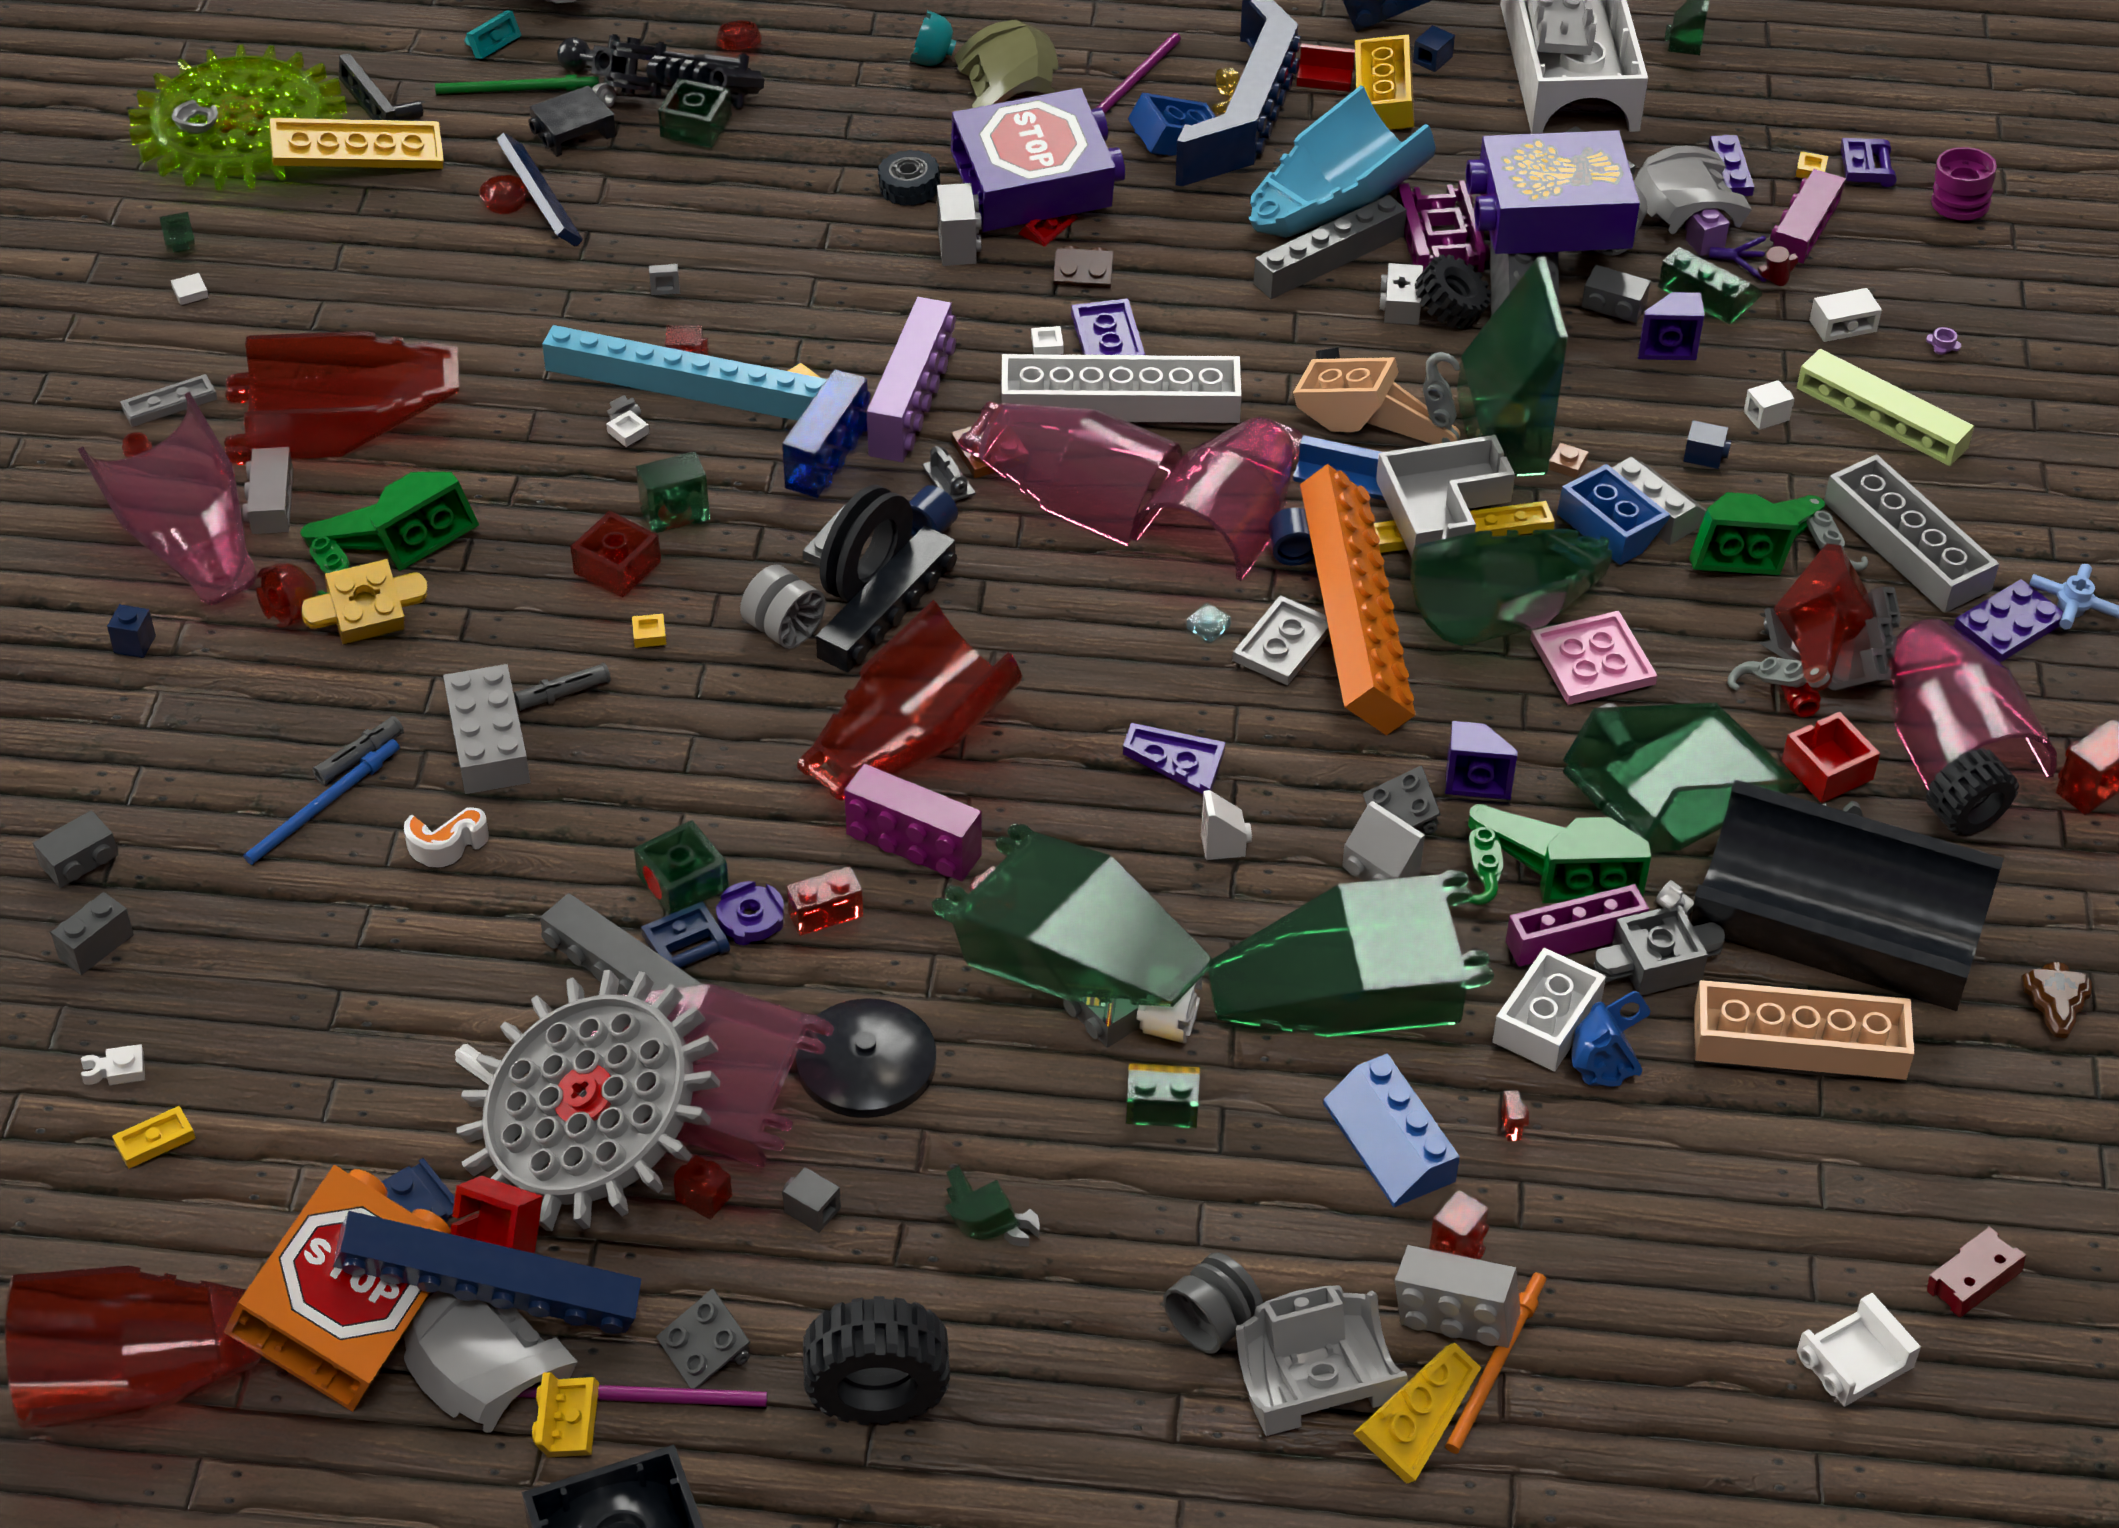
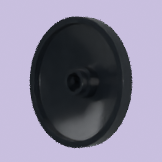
M864 998L849 1000L822 1011L805 1027L796 1048L797 1073L806 1093L819 1105L834 1113L856 1118L885 1116L911 1105L927 1090L935 1074L936 1045L927 1024L910 1009L882 999Z

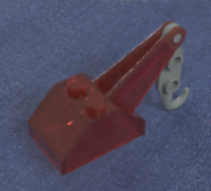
M1827 543L1774 607V611L1799 651L1802 661L1768 657L1762 662L1747 661L1738 665L1730 672L1728 685L1731 689L1739 690L1740 686L1736 684V680L1747 673L1755 674L1766 683L1796 688L1808 682L1814 691L1823 690L1830 685L1842 644L1856 638L1866 626L1865 620L1873 617L1867 590L1841 545Z

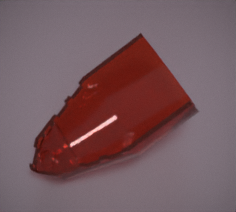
M129 1265L12 1275L6 1301L5 1352L8 1386L18 1425L27 1430L143 1418L253 1369L263 1356L224 1332L237 1303L246 1292V1289L200 1280V1283L176 1279L177 1275L164 1273V1276L140 1272L141 1268Z

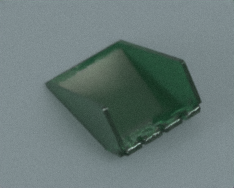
M1537 257L1461 355L1457 386L1458 402L1467 438L1472 439L1496 435L1504 451V457H1507L1515 476L1545 475L1548 473L1568 340L1545 257Z
M1717 703L1594 708L1563 759L1568 764L1564 768L1563 774L1577 788H1582L1581 792L1598 809H1603L1602 813L1606 817L1614 819L1648 841L1650 853L1681 850L1721 829L1735 779L1784 794L1794 791L1801 783Z

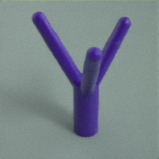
M1765 236L1754 239L1735 249L1710 247L1709 258L1734 260L1760 281L1765 282L1767 280L1761 277L1755 268L1740 258L1765 256L1763 251H1745L1766 240Z

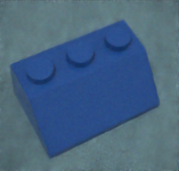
M1608 464L1562 486L1557 515L1619 565L1642 554L1670 518V513Z

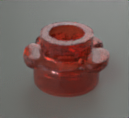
M130 433L123 439V454L127 458L141 460L148 455V451L152 450V443L148 441L147 436L143 433Z

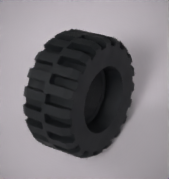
M874 1296V1299L864 1300L861 1297L852 1299L851 1303H838L832 1307L831 1311L824 1310L809 1325L803 1337L805 1393L817 1409L820 1408L824 1414L830 1417L835 1415L838 1420L847 1423L849 1421H856L859 1425H869V1423L887 1425L891 1421L898 1420L903 1422L910 1420L913 1415L919 1417L926 1413L930 1407L934 1408L949 1387L950 1366L947 1329L930 1309L926 1311L923 1305L916 1302L910 1304L902 1298L895 1297L894 1300L885 1299L884 1296Z

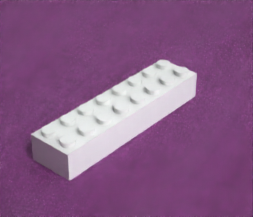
M1002 354V418L1007 417L1009 421L1240 423V356Z

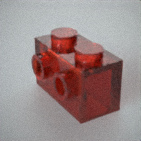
M850 866L786 885L788 913L800 936L863 916L862 889Z
M1457 1190L1433 1218L1429 1249L1481 1260L1486 1250L1483 1241L1489 1230V1225L1486 1224L1489 1208L1483 1205L1477 1198Z

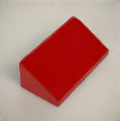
M1076 214L1041 221L1039 219L1031 220L1018 234L1045 247L1078 217Z

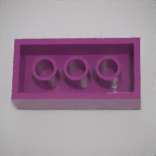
M867 764L861 767L844 789L846 834L856 840L867 842L881 848L885 852L894 853L910 860L914 864L923 865L946 877H952L962 882L982 856L981 811Z

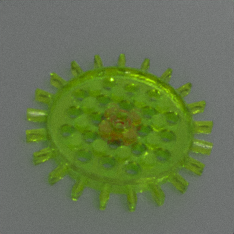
M243 44L237 46L236 56L217 59V55L212 49L206 50L207 62L194 67L182 58L177 60L180 74L173 79L156 72L153 77L156 89L161 90L159 93L143 90L137 91L136 95L139 106L151 109L128 110L131 126H140L129 129L132 145L147 143L138 147L143 163L164 155L163 158L157 161L159 175L162 177L179 166L185 168L183 177L186 186H191L200 174L213 175L216 190H222L226 176L244 175L247 186L254 188L255 174L271 169L282 181L286 179L284 166H273L270 118L343 119V115H330L347 113L345 96L332 97L341 94L339 79L334 78L318 83L327 78L325 65L321 62L306 71H302L304 60L302 52L299 51L284 62L276 58L275 47L272 45L268 46L263 57L247 56ZM195 100L201 107L211 108L212 105H215L218 110V117L214 126L205 133L189 134L181 130L173 121L172 114L174 109L182 103ZM196 115L187 122L202 124L206 123L208 118L205 115Z

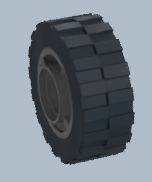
M899 151L883 159L881 165L878 166L880 193L884 196V199L891 201L893 204L897 203L903 206L922 204L932 199L937 194V185H941L937 160L935 157H931V154L923 153V151Z

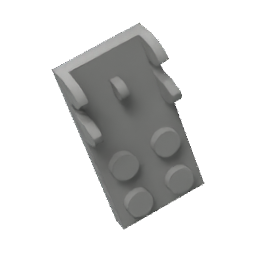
M1527 0L1537 52L1591 55L1596 34V24H1591L1593 10H1585L1583 0Z

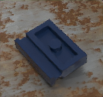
M424 1158L419 1160L418 1165L412 1168L408 1166L381 1181L387 1188V1198L411 1213L415 1209H425L435 1213L446 1223L453 1214L454 1195Z

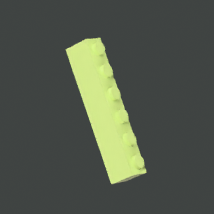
M1819 349L1801 366L1797 389L1948 466H1951L1969 448L1974 425L1822 349Z

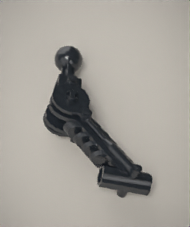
M617 34L609 35L608 46L594 45V50L590 49L584 40L577 37L564 39L557 50L558 61L563 68L575 72L583 70L587 65L592 66L591 73L605 75L604 83L613 87H620L621 92L635 94V90L650 91V95H653V97L661 96V90L663 89L691 93L700 98L733 102L732 106L740 109L744 105L745 95L758 94L764 88L765 81L761 71L748 68L749 56L746 53H741V55H738V58L712 54L692 55L666 51L667 44H664V42L659 41V43H656V46L642 44L641 39L627 37V41H621L620 36ZM638 59L650 60L646 67L647 75L637 74Z

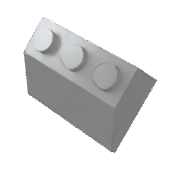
M1629 457L1612 467L1670 513L1669 520L1656 535L1669 546L1701 526L1706 509L1650 466L1633 457Z

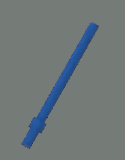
M391 739L377 751H370L362 757L358 766L244 854L245 860L250 865H253L367 774L373 775L383 767V762L400 749L399 744L394 739Z

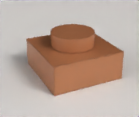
M1560 442L1550 459L1548 470L1577 479L1587 462L1589 452Z

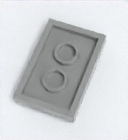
M1280 595L1233 651L1232 661L1288 686L1330 634L1326 615Z

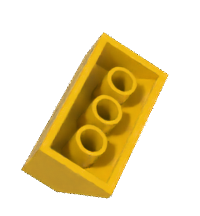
M1409 34L1355 40L1356 89L1360 85L1365 88L1376 113L1388 129L1414 127L1412 58Z

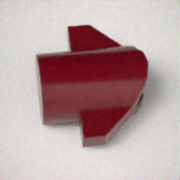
M1772 247L1767 251L1766 264L1758 267V273L1761 277L1770 280L1775 285L1784 286L1790 279V272L1798 264V257L1795 253L1790 255L1785 247Z

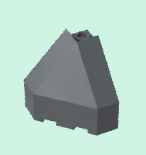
M1879 587L1871 589L1870 593L1791 608L1764 609L1766 615L1764 627L1771 640L1761 642L1760 644L1783 659L1806 662L1810 669L1825 667L1830 674V678L1824 685L1830 689L1849 690L1890 680L1892 670L1887 666L1888 659L1894 658L1897 638L1893 635V629L1900 627L1901 621L1895 587Z

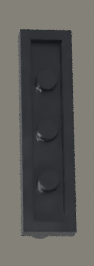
M350 53L339 55V79L372 120L404 121L423 116V107L420 101L392 106Z

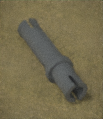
M603 662L600 665L548 681V679L540 680L539 685L514 692L516 706L521 712L524 709L542 703L547 705L553 704L555 699L603 683H609L611 681L610 672L607 665Z
M390 716L389 719L372 730L366 729L361 733L360 738L317 766H314L312 768L314 776L322 785H326L333 778L358 763L370 751L375 752L391 739L404 733L402 724L395 716Z

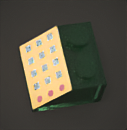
M1130 1063L1126 1124L1197 1128L1200 1067Z

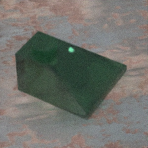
M1687 0L1675 12L1673 23L1667 24L1664 39L1669 41V52L1700 56L1709 0Z

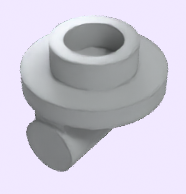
M625 395L609 403L611 409L607 410L610 421L629 410L637 416L641 414V409L635 403L634 398L627 399Z

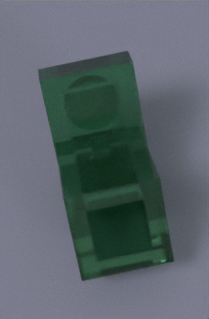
M959 1166L946 1172L952 1185L946 1189L952 1203L946 1205L945 1208L963 1234L970 1238L985 1240L1000 1236L1020 1225L1009 1198L997 1180L973 1191L970 1182Z

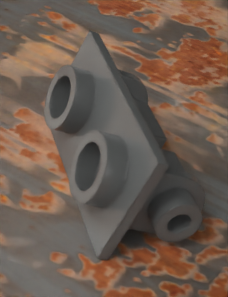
M940 446L933 447L930 451V462L924 463L922 466L934 484L947 492L954 502L976 495L966 477L962 474L951 456L948 455L947 450Z

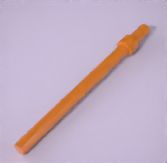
M1534 1273L1525 1291L1519 1293L1521 1313L1509 1348L1496 1345L1445 1445L1449 1452L1459 1453L1527 1318H1531L1539 1305L1537 1298L1547 1281L1543 1274Z

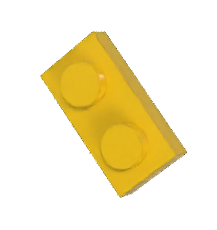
M180 1106L112 1136L114 1144L128 1169L196 1139L194 1130Z

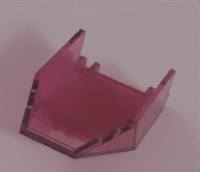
M714 984L679 987L677 989L684 997L668 1015L667 1019L670 1022L674 1021L693 1005L702 1013L706 1020L683 1038L686 1044H689L708 1035L717 1044V1052L693 1062L694 1073L712 1071L720 1080V1087L693 1091L690 1106L702 1108L712 1118L709 1125H696L684 1122L676 1139L764 1167L767 1159L762 1149L781 1151L785 1144L781 1138L763 1132L765 1125L785 1131L791 1130L793 1126L792 1121L771 1111L798 1049H802L818 1055L824 1054L826 1046L818 1040L816 1033L830 1036L833 1033L834 1027L831 1023L816 1015H808ZM665 989L650 991L645 1002L653 1005ZM630 1024L627 1025V1026L622 1030V1032L625 1031V1030L630 1026ZM595 1030V1031L590 1035V1037L593 1036V1035L597 1032V1030ZM650 1115L649 1118H648L646 1121H644L643 1123H646V1122L651 1118L652 1115Z

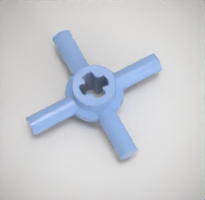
M2082 564L2077 575L2069 577L2067 582L2063 584L2036 574L2032 575L2029 586L2058 597L2057 606L2064 611L2059 623L2063 629H2070L2075 617L2082 616L2085 610L2090 608L2119 619V605L2095 597L2093 593L2095 586L2089 580L2092 572V567L2089 564Z

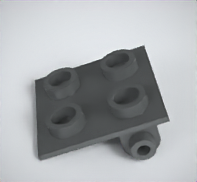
M1422 765L1363 793L1367 805L1374 801L1412 827L1419 826L1425 833L1430 834L1437 830V817L1441 813Z
M713 1288L656 1336L691 1389H697L729 1361L740 1365L745 1363L750 1357L748 1354L749 1347L747 1346L751 1343Z

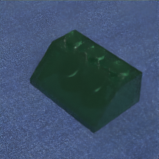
M1680 247L1662 261L1658 288L1668 293H1701L1704 311L1728 324H1731L1762 296V291L1751 283Z

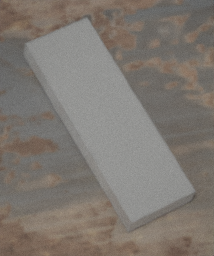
M204 374L120 402L130 425L134 427L217 400V394L209 378Z

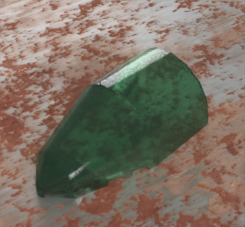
M1570 529L1533 530L1532 535L1518 536L1519 532L1517 530H1507L1506 536H1492L1491 531H1478L1414 545L1411 584L1415 602L1426 624L1445 641L1460 646L1543 627L1606 575L1612 558V550L1608 547L1610 540L1604 536H1600L1599 540L1589 536L1578 537L1579 531Z

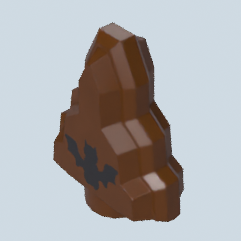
M2052 962L2043 966L2042 969H2033L2029 973L2023 974L2021 976L2023 991L2031 996L2033 1006L2043 1012L2044 1022L2054 1037L2068 1038L2075 1026L2076 1014L2083 1010L2084 1000L2089 999L2091 996L2092 981L2083 973L2071 972L2067 965L2059 962Z

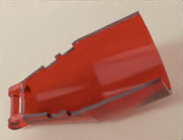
M932 600L862 667L859 672L861 678L853 690L848 689L844 696L846 702L838 714L833 713L814 745L798 760L797 768L803 774L811 775L827 787L834 798L839 801L845 800L844 789L864 764L895 776L954 748L1022 682L1023 675L1013 655L1009 652L994 666L989 664L962 638L944 615L937 602ZM826 763L838 778L836 779L821 766Z

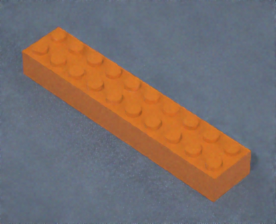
M1326 464L1302 482L1300 488L1343 703L1346 709L1387 736L1416 714L1413 705L1414 696L1408 682L1409 673L1403 659L1404 650L1398 636L1399 627L1394 618V604L1390 599L1389 582L1384 572V559L1379 549L1380 539L1376 534L1374 526L1375 517L1371 512L1368 491L1363 486H1357L1350 481L1344 472L1337 471Z

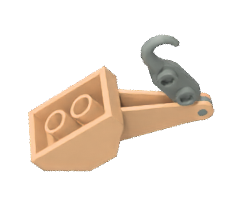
M1444 352L1434 353L1428 358L1423 386L1426 405L1394 382L1399 373L1395 357L1312 359L1293 394L1297 408L1331 432L1352 433L1360 431L1368 423L1432 445L1458 441L1460 438L1459 429L1453 425L1457 416L1450 386L1439 373L1437 363L1446 361L1456 371L1460 370V365L1452 355Z

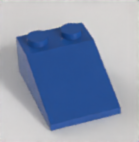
M1142 92L1128 120L1150 153L1174 156L1177 155V140L1185 124L1194 125L1216 116L1207 103Z

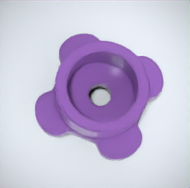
M1947 327L1937 328L1934 334H1929L1926 338V342L1932 344L1934 352L1942 355L1949 353L1951 350L1958 351L1961 348V343L1956 341L1957 333Z

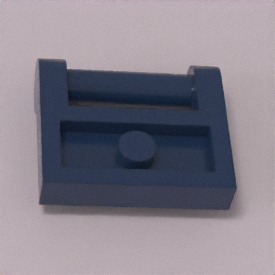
M703 901L641 926L642 936L650 949L678 968L685 967L715 953L722 955L730 951V945L725 934ZM704 938H711V941L672 957L670 954Z

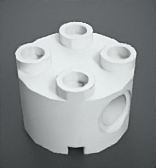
M1162 966L1158 969L1151 967L1146 981V987L1150 988L1147 1001L1141 1000L1137 1011V1020L1141 1021L1140 1029L1145 1034L1186 1043V1036L1191 1034L1200 1003V998L1194 992L1195 989L1202 990V977Z

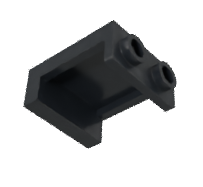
M589 85L530 106L531 118L528 120L532 133L534 135L537 134L545 148L550 149L556 157L562 155V142L591 131L598 130L606 140L616 136L614 113Z

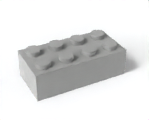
M508 664L443 675L465 794L530 783L527 756Z

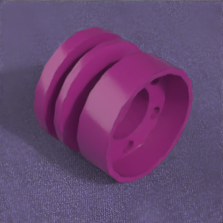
M1956 147L1940 154L1936 162L1935 183L1931 197L1933 208L1939 214L1956 220H1973L1985 215L1989 211L1992 201V186L1997 169L1995 159L1987 152L1970 147Z

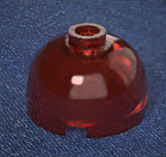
M290 563L275 564L262 568L256 578H261V587L256 588V594L266 618L270 619L274 616L281 622L276 625L279 628L302 621V605L304 600L315 597L316 585L313 579L301 567Z

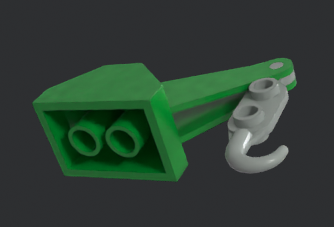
M1726 492L1707 508L1689 556V560L1695 570L1780 575L1794 538L1809 528L1820 551L1829 554L1833 561L1841 568L1849 571H1861L1867 567L1868 559L1866 556H1863L1861 562H1854L1845 557L1843 553L1845 541L1833 517L1823 511L1825 502L1820 497L1807 495L1798 499L1771 503L1756 494Z

